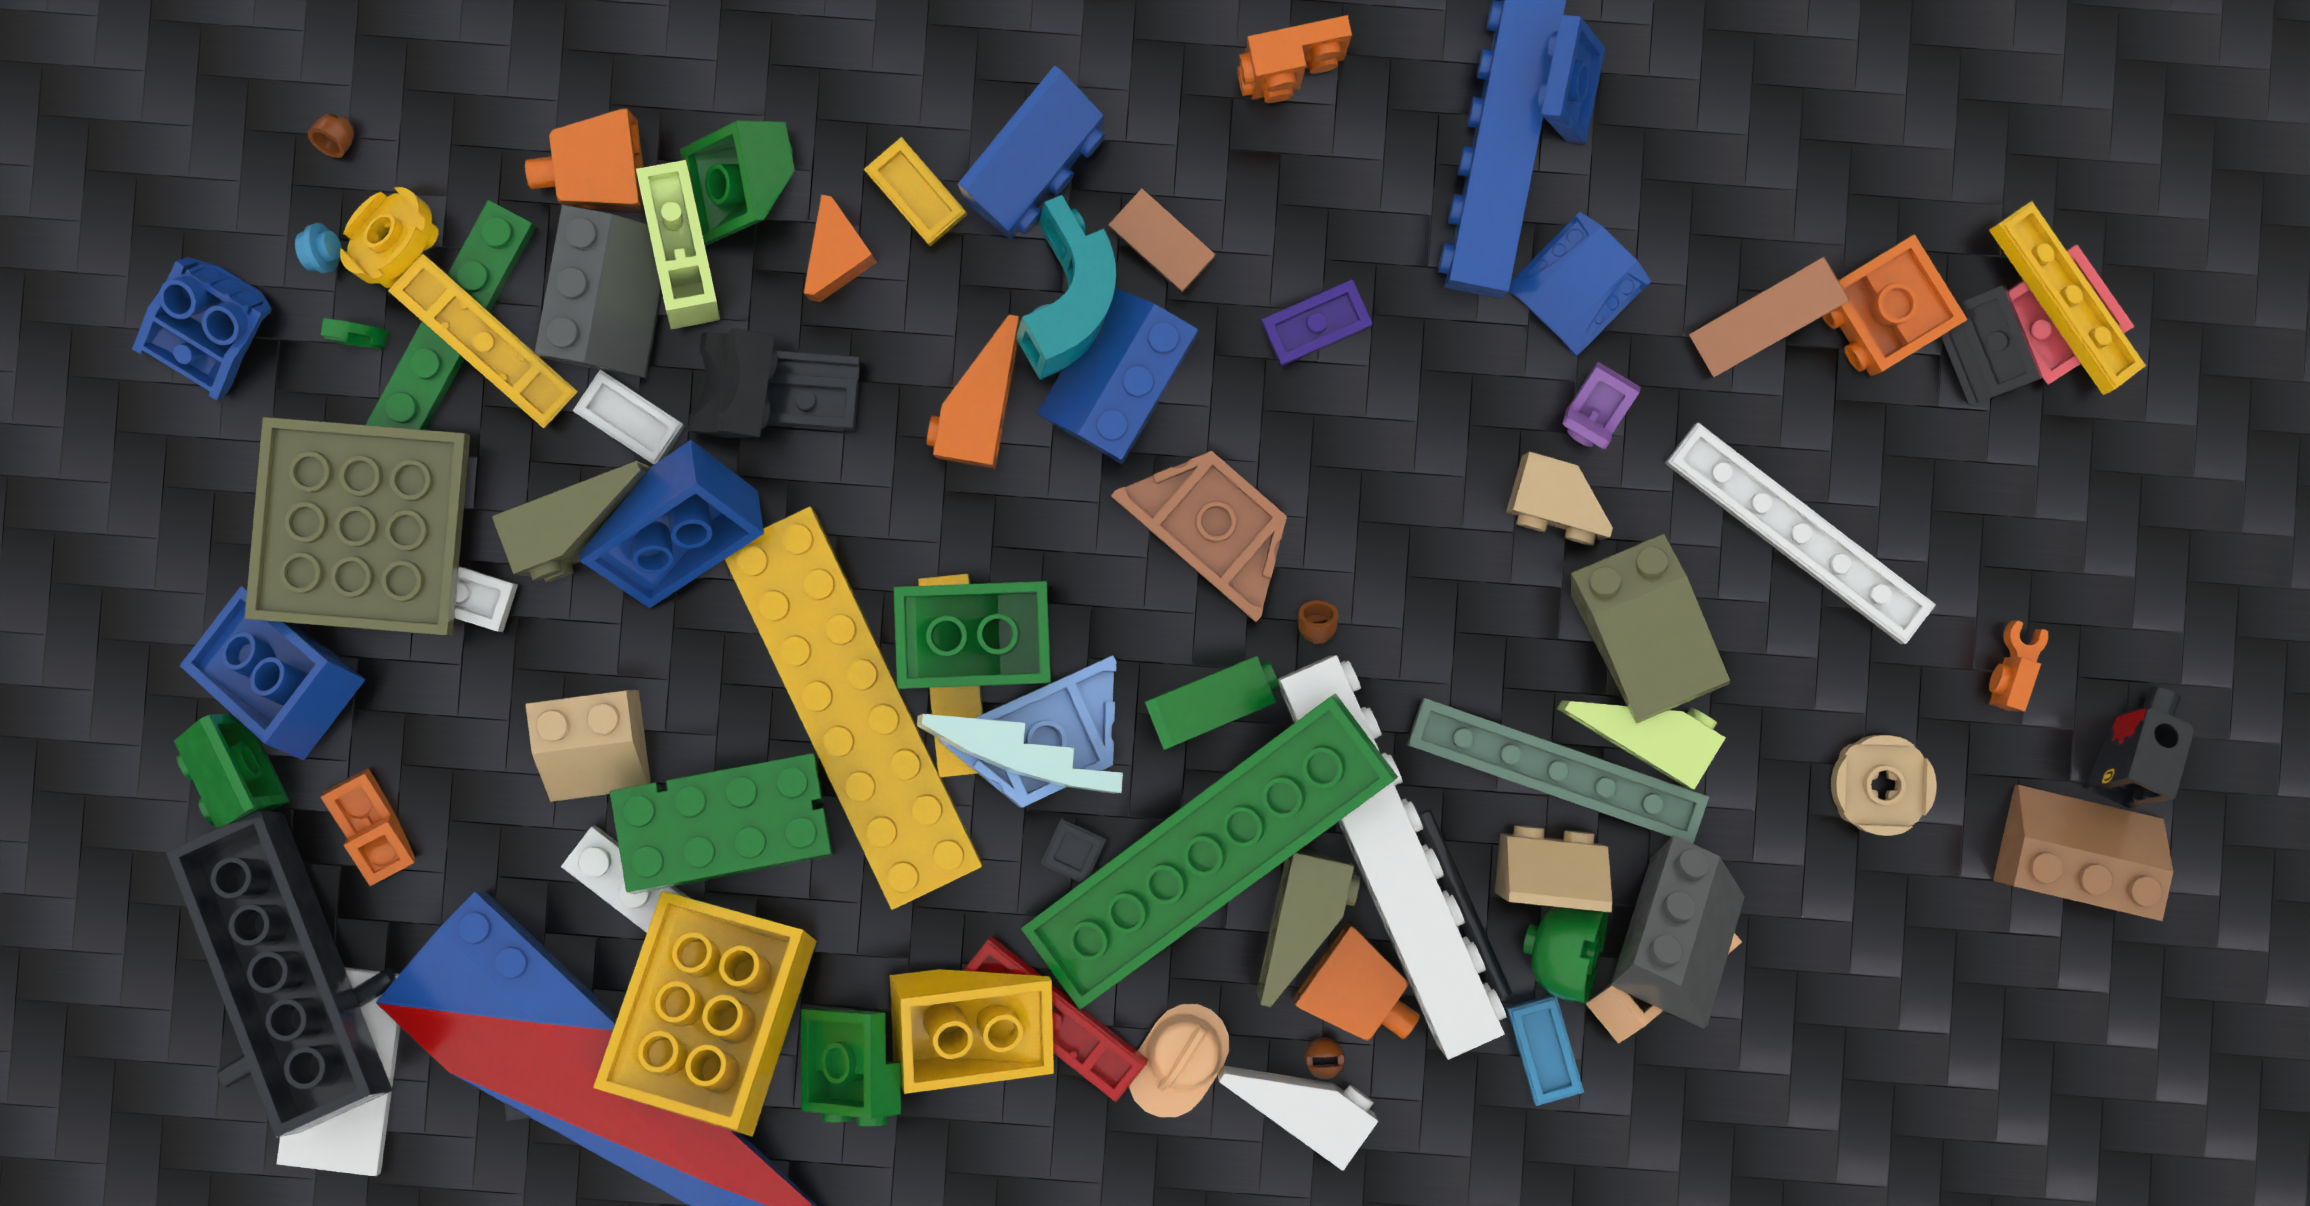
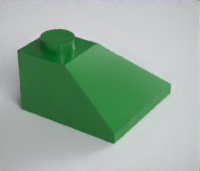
M735 121L680 149L682 160L687 162L704 245L707 246L765 219L795 171L792 158L793 151L789 142L786 122Z

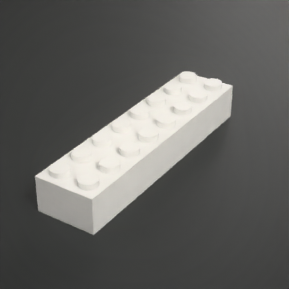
M1337 655L1328 656L1277 679L1280 692L1294 723L1336 693L1378 749L1374 739L1382 734L1371 709H1366V707L1360 708L1353 692L1361 689V686L1349 661L1340 662ZM1383 753L1382 756L1398 778L1338 821L1432 1036L1437 1046L1449 1060L1505 1035L1499 1020L1507 1016L1494 989L1491 990L1487 982L1484 984L1481 982L1478 973L1486 970L1483 960L1474 942L1470 943L1467 936L1462 938L1457 926L1465 923L1463 915L1453 895L1449 896L1446 890L1442 892L1438 885L1437 879L1444 876L1443 870L1433 849H1428L1426 844L1421 846L1416 832L1423 830L1421 820L1412 802H1408L1406 798L1400 799L1395 785L1402 783V778L1392 756Z

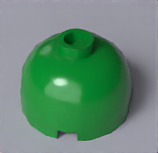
M1553 906L1545 912L1539 926L1529 925L1524 941L1523 953L1532 955V973L1538 984L1549 994L1569 1002L1587 1004L1598 973L1596 964L1599 952L1603 953L1609 912Z

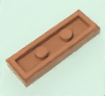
M1823 257L1690 333L1689 336L1711 374L1715 377L1845 304L1850 299L1827 259Z

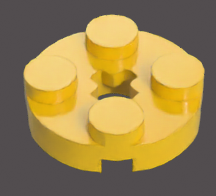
M395 187L394 189L398 193L386 196L380 191L369 197L353 213L345 227L343 234L350 238L347 246V252L340 248L341 261L346 269L366 283H379L385 288H391L420 257L422 252L431 248L438 238L439 229L432 223V213L429 206L413 192L403 187Z

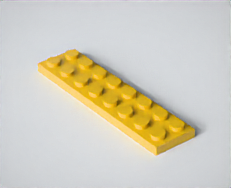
M813 507L805 508L764 528L763 535L727 557L725 561L891 910L981 868L983 863L942 777L938 775V769L900 689H897V683Z

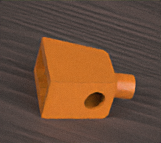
M619 109L553 129L549 134L552 156L526 159L525 161L526 178L530 189L555 187L558 202L562 205L594 211L645 213L636 169L643 168L638 120L628 109Z
M1348 921L1292 998L1294 1004L1300 1009L1366 1041L1372 1038L1381 1024L1400 1038L1405 1039L1420 1018V1014L1399 1000L1409 982Z

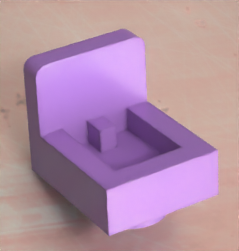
M1597 362L1566 409L1562 424L1569 428L1567 430L1568 434L1577 442L1588 447L1596 444L1602 449H1606L1611 442L1614 430L1640 393L1641 387Z

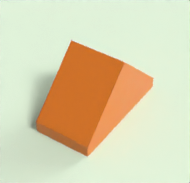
M821 195L804 294L807 298L815 302L823 301L877 263L832 196Z

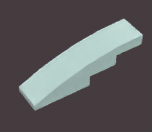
M921 714L918 716L917 726L963 753L1009 772L1064 787L1111 794L1121 793L1123 773L1073 768L1074 748L1025 744V723Z

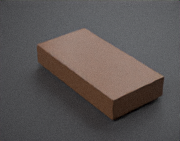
M1142 188L1108 225L1110 230L1181 294L1215 258V254Z

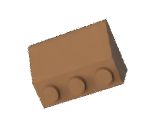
M2014 785L1993 881L2163 921L2174 872L2164 819L2026 786Z

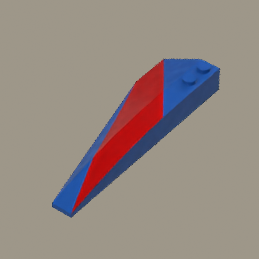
M474 892L433 934L376 1002L381 1009L449 1073L689 1206H817L741 1133L593 1088L618 1016L487 892Z

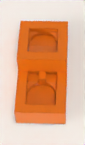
M369 768L330 787L322 793L320 798L347 838L343 846L369 886L415 863L416 859L406 835Z

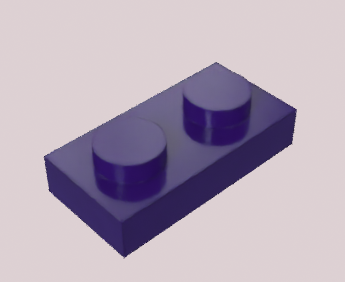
M1353 279L1261 319L1262 327L1280 367L1369 329L1373 325Z

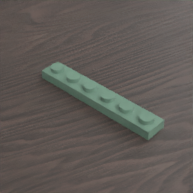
M1426 698L1421 700L1406 744L1670 837L1675 835L1692 844L1695 841L1709 799L1708 796Z

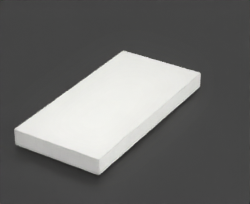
M344 967L352 988L379 973V971ZM380 995L360 1008L392 1087L400 1026L376 1004L377 1000L382 996ZM392 1091L301 1133L280 1137L277 1164L377 1177L381 1174Z

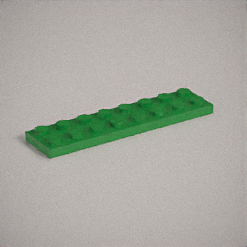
M1335 693L1023 926L1021 930L1078 1009L1081 1010L1391 784L1398 776Z

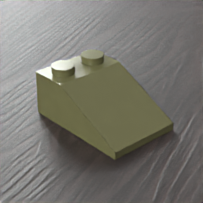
M635 461L492 516L513 574L530 576L533 581L544 579L545 583L573 574L572 565L580 562L579 553L651 467Z
M1665 534L1571 573V598L1636 724L1730 684L1729 676L1688 577Z
M1301 848L1284 861L1256 990L1261 1005L1271 1007L1343 918L1346 905H1355L1360 885V876H1357L1356 872L1353 871L1354 865L1347 858Z

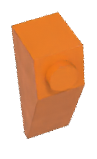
M1007 316L943 402L940 417L931 416L927 434V445L934 446L933 455L937 459L996 469L1018 345L1016 335L1021 322L1019 316Z

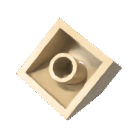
M625 690L526 704L531 752L550 802L610 794L612 790L651 783L639 690Z
M1514 825V834L1500 833L1494 893L1508 902L1612 912L1608 847L1600 843H1594L1595 834L1565 830L1563 839L1544 838V828Z

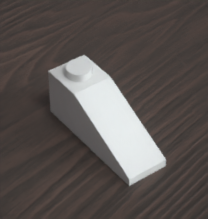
M1223 1066L1218 1074L1221 1084L1342 1171L1378 1123L1375 1113L1370 1110L1374 1102L1350 1084L1344 1091L1331 1082Z

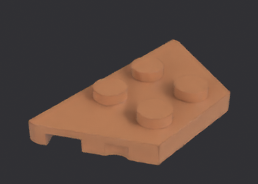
M1213 451L1114 491L1111 497L1255 623L1260 619L1287 516Z

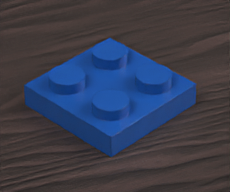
M1561 15L1558 31H1554L1549 40L1548 58L1552 63L1548 81H1543L1539 89L1538 107L1542 111L1541 115L1567 143L1586 144L1605 47L1581 16Z

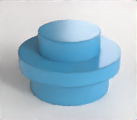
M321 223L308 225L304 232H300L295 239V250L300 263L308 271L317 270L320 273H329L336 270L340 259V248H342L339 238L333 231H330Z

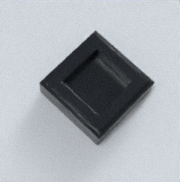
M1061 818L1040 864L1082 883L1089 878L1107 838Z

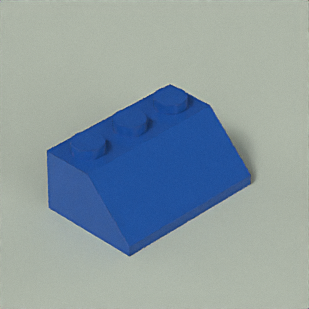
M1054 65L958 183L965 203L1010 240L1014 238L1018 231L1025 235L1032 229L1041 216L1042 210L1038 208L1050 192L1057 196L1063 191L1074 175V172L1070 170L1071 166L1081 154L1086 158L1090 157L1106 135L1101 131L1105 126L1104 115L1057 66Z
M1115 288L1104 323L1095 341L1079 359L1061 371L1038 410L1037 415L1116 462L1123 464L1194 344L1198 335V329L1152 302Z

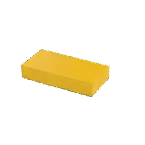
M902 137L864 168L867 175L929 246H932L967 216L962 206Z

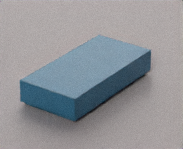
M1550 994L1506 1007L1533 1103L1539 1106L1584 1093L1557 997Z

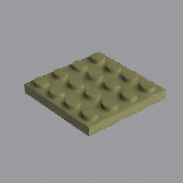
M263 417L245 619L453 636L470 435L455 432Z

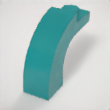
M1063 195L1044 202L1038 226L1063 267L1067 278L1068 290L1054 303L1023 316L1016 335L1018 343L1040 380L1068 367L1089 349L1102 328L1113 299L1116 284L1114 253L1104 228L1086 236L1087 231L1082 216L1076 209H1070Z

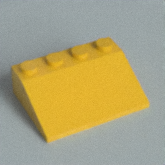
M661 891L593 1088L753 1137L817 941L802 929Z

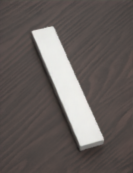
M1700 423L1693 425L1665 462L1667 466L1898 643L1906 644L1936 604Z

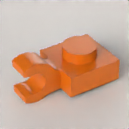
M2018 620L2010 621L2004 630V642L2010 650V657H2005L2003 664L1997 665L1992 673L1989 691L1993 692L1989 704L2007 711L2025 712L2041 666L2040 663H2037V659L2048 642V631L2035 629L2031 642L2026 645L2020 639L2023 622Z

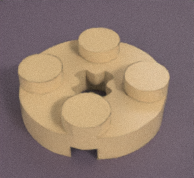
M1891 735L1867 736L1845 746L1840 752L1839 759L1835 763L1831 776L1832 797L1841 818L1862 831L1883 836L1898 835L1913 828L1912 825L1918 822L1922 815H1926L1929 812L1936 796V775L1928 758H1924L1921 752L1914 747L1915 745L1908 740ZM1881 771H1886L1887 779L1895 780V789L1886 791L1885 799H1879L1878 792L1873 790L1871 786L1872 780L1877 779Z

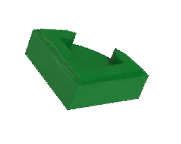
M323 318L321 336L340 345L382 350V348L387 346L388 330L354 322Z

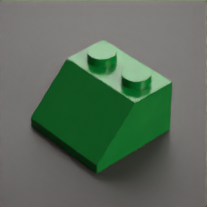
M233 714L207 715L195 722L174 740L179 754H177L179 768L186 778L193 780L201 796L199 799L200 811L206 821L211 825H215L216 829L258 810L273 811L290 802L260 739Z

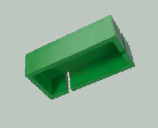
M813 753L666 780L668 791H663L662 787L656 782L610 791L626 892L630 894L833 857L826 812L823 808L813 810L812 802L813 804L824 803L817 761Z

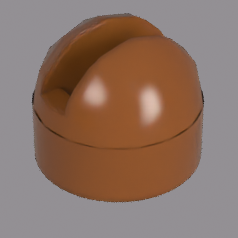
M325 114L317 119L309 129L308 138L325 155L340 158L351 146L354 139V130L347 118L338 117L336 114Z
M1316 600L1307 602L1300 607L1298 612V628L1305 640L1312 644H1324L1333 638L1338 628V610L1334 605Z
M1320 1037L1308 1044L1304 1053V1061L1308 1071L1314 1077L1326 1080L1336 1077L1342 1071L1345 1064V1055L1341 1046L1335 1040L1328 1037ZM1337 1056V1064L1313 1065V1057L1327 1058Z

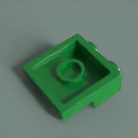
M828 1008L801 1009V1111L822 1113L823 1122L852 1121V1117H857L858 1126L887 1125V1116L901 1114V1063L886 1061L884 1012Z

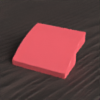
M2074 245L2066 250L2122 332L2125 333L2135 327L2079 246ZM2024 280L2008 290L2043 379L2049 385L2081 363Z

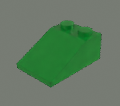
M1047 581L894 587L897 689L1051 683Z

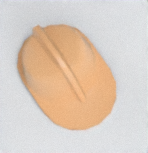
M1181 1004L1167 1010L1159 1018L1138 1049V1052L1145 1056L1148 1062L1129 1086L1134 1101L1145 1112L1158 1117H1178L1191 1111L1201 1101L1224 1066L1229 1053V1034L1223 1021L1211 1009L1198 1004Z

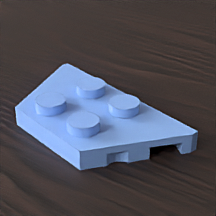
M1112 655L975 718L1025 723V744L1074 748L1073 768L1102 771L1113 766L1114 741L1112 740V724L1115 721L1113 683L1114 672H1116V660ZM938 738L942 745L1020 808L1066 788L1009 772L963 753Z

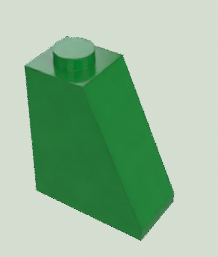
M1254 656L1145 700V704L1165 750L1276 703L1273 692L1280 690V686L1270 662L1261 665L1258 656Z

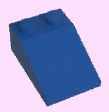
M690 440L648 470L579 553L580 562L648 608H651L764 534L758 490Z
M240 586L180 664V667L264 744L305 760L365 679L337 654L295 623L245 619L247 588Z

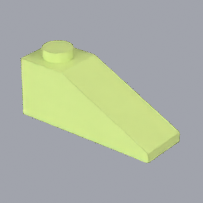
M686 160L636 169L670 329L720 320Z
M1562 700L1557 707L1562 713L1679 785L1690 789L1696 788L1725 740L1724 736L1713 730L1717 722L1694 708H1690L1687 714L1683 711L1668 710L1636 724L1628 706Z

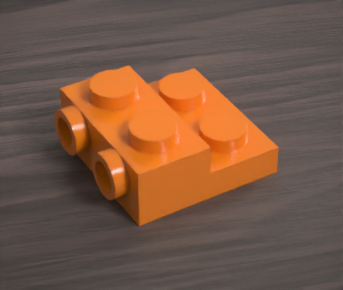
M1348 15L1247 36L1245 53L1239 54L1240 66L1237 67L1242 96L1251 95L1252 100L1264 97L1265 103L1284 101L1294 96L1293 91L1300 90L1305 68H1308L1309 73L1312 74L1327 72L1337 68L1338 61L1345 59L1352 37Z
M1915 234L1839 279L1850 301L1822 316L1830 328H1841L1850 343L1844 347L1849 362L1859 372L1866 369L1870 377L1885 371L1968 320Z

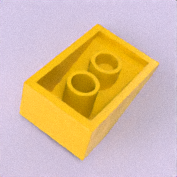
M945 969L890 975L893 1062L901 1063V1087L904 1094L1054 1074L1052 980L1049 976Z

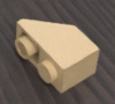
M1528 452L1522 456L1506 513L1518 516L1517 525L1541 532L1546 531L1547 525L1566 530L1565 539L1590 546L1594 545L1595 539L1603 540L1610 538L1613 527L1578 465L1533 452Z

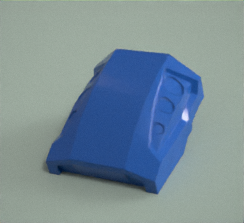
M1579 212L1511 281L1508 293L1510 295L1513 294L1561 339L1569 348L1568 351L1574 357H1577L1649 285L1651 279L1638 260L1602 225Z
M186 257L175 261L166 282L161 286L159 293L148 306L132 349L139 354L148 353L210 391L208 396L218 401L224 398L231 388L243 357L249 349L262 320L270 314L272 308L260 290L224 268Z

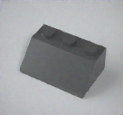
M562 205L534 354L551 362L646 379L662 297V289L648 224L610 213Z
M1673 835L1650 858L1611 982V986L1703 1029L1708 1025L1745 898L1720 856Z

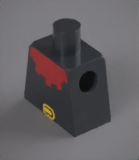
M2151 687L2143 707L2119 714L2111 726L2085 788L2127 808L2175 799L2194 734V728L2191 724L2174 717L2181 699L2180 695L2165 688Z

